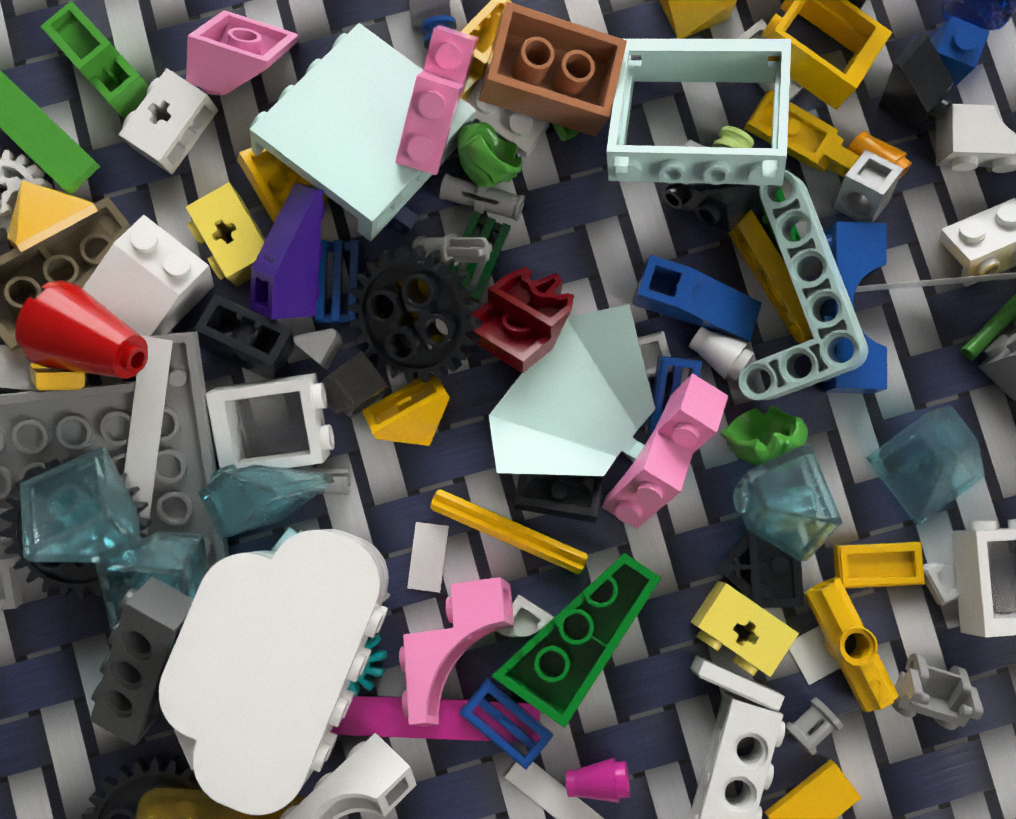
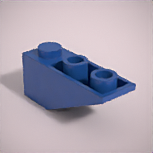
M650 255L643 267L631 305L750 342L762 303L691 267Z

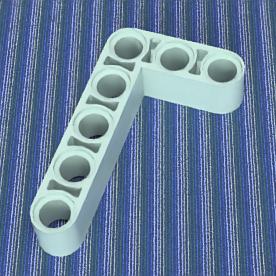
M787 170L784 172L783 184L792 183L793 188L792 194L787 200L783 202L776 201V192L780 187L778 185L760 186L759 191L814 339L745 366L739 376V388L745 396L753 400L776 399L855 370L865 362L868 355L867 342L808 189L803 181ZM806 221L808 227L807 234L800 241L792 242L790 237L792 227L798 222ZM813 260H820L823 265L822 274L815 281L808 282L805 278L807 265ZM835 299L838 303V314L831 321L824 322L820 317V307L825 301ZM848 338L854 345V354L850 360L841 363L835 356V346L842 339ZM805 354L810 358L812 368L806 377L800 378L795 372L794 364L798 357ZM762 370L767 371L771 377L770 387L764 393L760 392L755 384L756 376Z

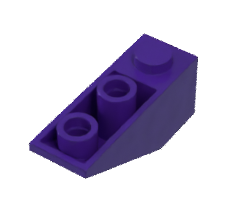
M294 183L251 268L250 310L271 320L316 316V303L320 294L318 270L319 260L322 256V245L320 242L321 220L325 211L322 189L302 183Z

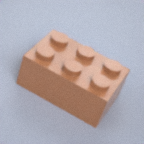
M506 1L497 24L478 100L596 137L610 118L627 40Z

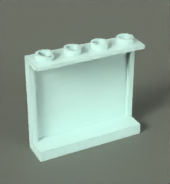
M358 23L348 34L343 33L336 39L332 50L322 59L314 60L308 67L305 76L295 86H287L281 93L278 102L268 112L263 111L255 117L250 127L252 152L258 156L266 149L316 188L322 189L324 194L358 219V232L369 241H372L433 175L395 163L416 76L423 70ZM461 98L450 129L441 165L458 147L460 129L474 122L476 109Z

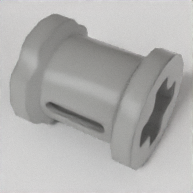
M817 697L810 701L812 706L796 722H788L785 725L787 731L811 756L817 753L816 746L834 729L840 731L844 727L836 715Z

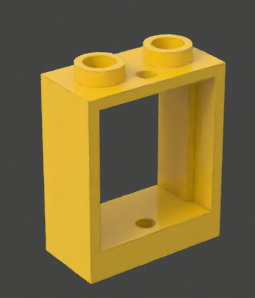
M784 0L780 9L786 13L783 17L775 13L761 33V36L765 39H791L790 78L837 110L857 89L892 32L848 0ZM797 14L854 53L842 72L786 33V30ZM768 56V61H780V56Z

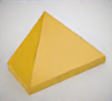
M659 0L677 39H684L728 20L737 0Z
M22 180L7 239L13 247L23 252L98 210L94 203L82 197Z
M433 375L432 379L427 383H423L419 378L365 408L362 412L372 434L377 440L430 446L450 397L441 381Z

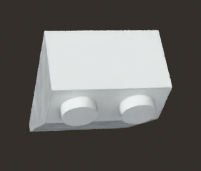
M143 215L113 243L82 289L140 336L151 337L167 334L214 287L210 267L207 263Z

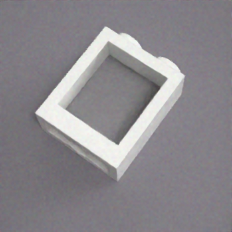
M316 373L220 386L205 393L221 477L321 464L330 455V450L334 449L333 429L330 424L325 425L323 408H327L326 389L323 383H318Z
M1016 519L1007 520L1008 528H997L996 521L968 522L969 530L952 531L956 587L959 588L958 609L961 633L981 637L1016 635Z

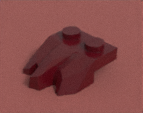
M523 267L505 275L487 289L488 302L472 313L473 317L483 321V325L475 330H471L480 337L476 345L521 373L526 372L549 353L554 347L572 310L574 299L573 294H561L563 280L557 273L532 281V272L527 267Z

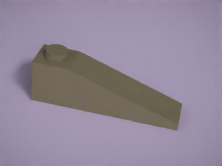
M108 196L94 204L98 211L23 252L14 248L0 256V341L9 350L13 351L19 347L15 339L16 320L25 301L29 297L36 299L45 291V289L40 287L48 282L63 280L83 288L113 243L131 227Z

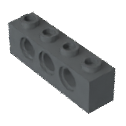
M153 576L138 590L132 588L127 592L117 609V613L121 614L120 621L108 640V643L112 645L111 651L100 667V672L104 674L102 681L98 684L91 697V700L95 702L90 718L91 722L134 746L150 729L162 711L159 702L160 679L192 605L193 598Z

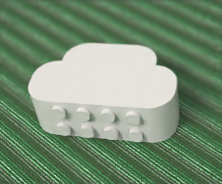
M336 529L304 531L287 539L276 552L262 550L228 556L213 565L203 577L161 676L159 702L162 712L170 725L181 734L197 740L193 751L194 773L202 790L214 801L250 815H265L276 812L288 805L299 793L314 770L320 772L324 762H327L338 736L331 733V729L333 726L338 727L341 719L345 718L355 693L347 690L351 681L356 683L359 675H362L372 651L365 648L368 637L374 638L375 634L379 633L388 611L387 607L382 606L389 580L387 565L378 549L368 541Z

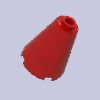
M63 280L48 282L40 287L45 289V291L36 299L29 297L22 305L16 320L15 339L17 345L24 349L27 355L25 357L34 364L48 368L128 379L140 372L147 363L148 345L145 339L78 285Z

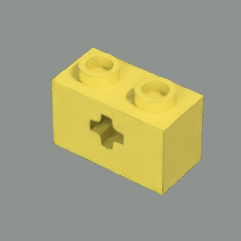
M228 182L185 208L192 218V221L187 223L191 233L200 245L206 243L213 254L207 258L213 271L220 280L226 277L237 287L251 279V268L266 239L241 196ZM232 231L233 241L227 244L228 239L225 234Z
M717 581L690 622L701 629L696 636L716 651H719L721 646L724 645L736 654L732 662L752 676L760 670L771 677L799 634L733 587L721 581ZM737 623L743 625L744 629L749 632L746 639L738 637V634L733 630Z

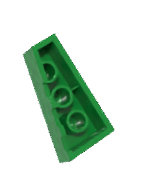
M626 553L622 554L491 677L565 728L662 577Z

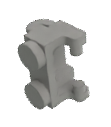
M915 653L910 655L905 667L907 672L901 671L895 684L899 697L894 700L892 706L899 714L905 717H914L917 713L934 718L940 726L949 730H955L958 726L964 727L970 718L974 720L981 718L983 715L982 703L977 688L971 686L965 668L954 665L948 672L928 666L925 657Z

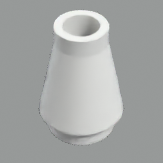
M703 326L695 334L689 345V348L696 351L724 379L730 377L734 381L739 379L741 371L754 356V353L747 349L748 344L709 331Z

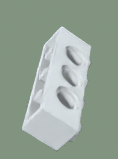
M726 692L723 693L689 819H762V808L759 804L763 789L768 790L773 780L774 766L771 764L775 747H779L782 744L785 735V722L782 721V713L778 710L775 712L751 700ZM753 737L755 744L752 752L745 756L737 755L738 743L743 738ZM735 780L743 781V789L738 796L734 798L725 797V789L730 782Z

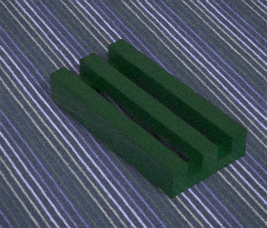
M473 210L462 237H473L478 225L483 227L480 237H485L487 241L492 231L498 233L490 253V259L486 262L476 285L477 290L468 296L469 299L480 303L511 231V226L505 223L503 225L497 223L496 219L491 217L485 218L481 216V213ZM462 262L453 267L452 272L457 275ZM468 263L465 270L468 274L462 282L464 288L469 286L478 263Z

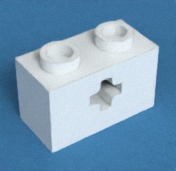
M166 68L159 78L151 82L147 89V96L139 107L127 115L123 122V129L118 135L132 149L172 175L218 112V109L206 93Z

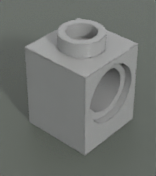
M865 150L845 175L833 209L858 222L873 223L889 203L904 168Z

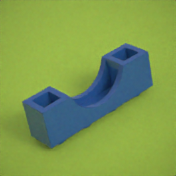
M836 221L824 232L852 306L854 294L860 281L865 276L874 273L887 264V223ZM829 299L824 302V316H821L824 322L831 321L838 314L839 308L835 299ZM863 332L868 346L867 359L855 370L822 381L823 392L874 394L886 390L887 347L873 341ZM848 338L842 339L835 346L834 352L837 360L844 363L853 356L854 345Z

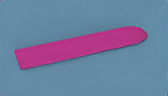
M357 695L353 697L346 716L341 719L339 726H333L331 729V733L336 735L372 736L376 733L379 737L491 741L459 714L461 708L469 701L465 699H441L439 725L414 726L409 725L408 718L403 713L402 697ZM488 700L537 742L539 735L499 701ZM517 702L540 721V711L528 702ZM477 705L473 710L509 742H521L480 706Z

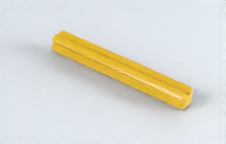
M437 490L433 496L430 508L437 513L575 574H581L586 565L588 555L578 549L444 490Z

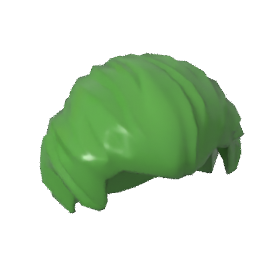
M478 122L463 126L460 129L458 137L460 164L467 176L479 188L485 186L492 187L502 182H510L521 171L523 165L522 157L515 158L517 144L515 142H504L502 139H499L492 125L486 122Z
M771 406L766 415L756 408L739 415L728 427L721 431V436L726 439L727 446L730 448V451L735 453L736 458L758 467L773 468L788 463L803 449L807 441L808 428L800 417L791 416L778 407Z

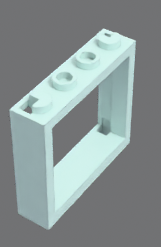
M624 39L627 40L613 101L606 151L609 181L783 186L787 158L791 39ZM631 55H641L642 60H631ZM768 56H780V61H768ZM634 81L774 83L771 148L626 145Z

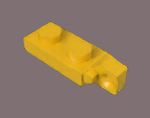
M767 90L744 129L771 144L774 93L771 90ZM789 101L787 154L822 173L828 169L845 177L859 156L841 146L844 139L837 135L838 129Z

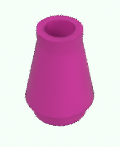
M614 757L578 769L566 770L565 779L568 797H582L619 803L620 798H630L626 761L616 762Z

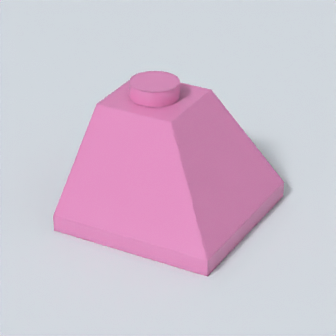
M223 10L188 35L186 81L200 87L207 94L225 96L268 69L298 43L299 34Z

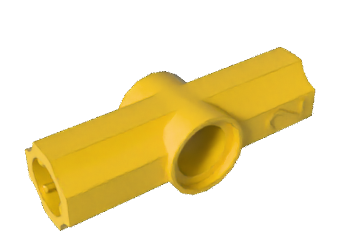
M834 577L810 587L804 592V596L825 636L824 644L826 651L837 660L861 710L868 713L874 710H881L893 704L899 695L877 653L878 644L876 637L864 627L840 578ZM854 634L857 641L856 648L851 654H847L844 647L845 641L849 635Z

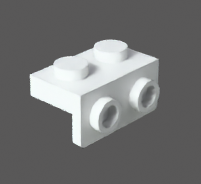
M1015 198L941 229L939 241L963 266L961 277L998 274L1016 266ZM969 282V283H962V284H963L965 287H968V286L973 285V284H975V283H977V282Z

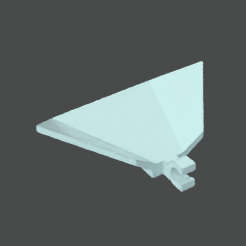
M629 304L568 317L552 350L526 372L522 373L489 414V423L497 473L603 477L620 452L632 462L636 460L645 445L635 440L633 436L653 413L655 405Z

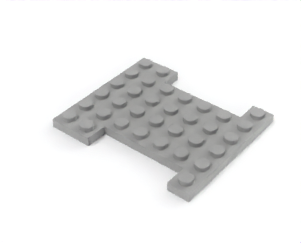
M197 331L151 336L172 340L173 344L149 518L152 520V524L148 527L147 533L152 539L146 545L145 553L181 550L185 584L188 591L198 590L203 577L209 569L220 560L229 556ZM136 381L90 385L75 390H40L0 394V515L14 508L5 499L14 492H19L15 483L25 477L30 479L29 471L38 466L45 469V464L57 458L63 464V461L68 457L76 456L80 467L84 460L94 457L95 470H99L107 463H111L112 471L110 476L115 479L123 474ZM71 490L76 499V492L74 490ZM90 497L91 507L96 512L104 514L103 503L95 497ZM46 499L47 509L52 514L59 516L58 506L50 499ZM0 518V532L12 526V523ZM0 536V610L16 609L23 603L18 571L13 566L21 557L18 553L5 554L4 550L14 544L13 538ZM95 540L94 544L97 551L109 556L108 547L103 542ZM51 543V549L55 555L64 558L61 547Z

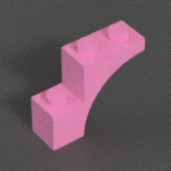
M440 25L433 28L423 71L416 76L395 163L434 175L438 174L458 103L469 76L479 37Z
M692 373L670 395L666 407L647 443L625 475L606 495L602 508L615 515L620 521L630 524L637 529L678 495L682 490L693 453L717 433L728 395Z
M501 577L450 584L451 597L446 599V614L449 622L453 623V628L403 634L404 646L399 651V662L403 673H406L407 690L402 694V709L405 717L408 718L409 725H439V707L442 691L458 659L467 649L483 637L501 629L514 627L511 586Z

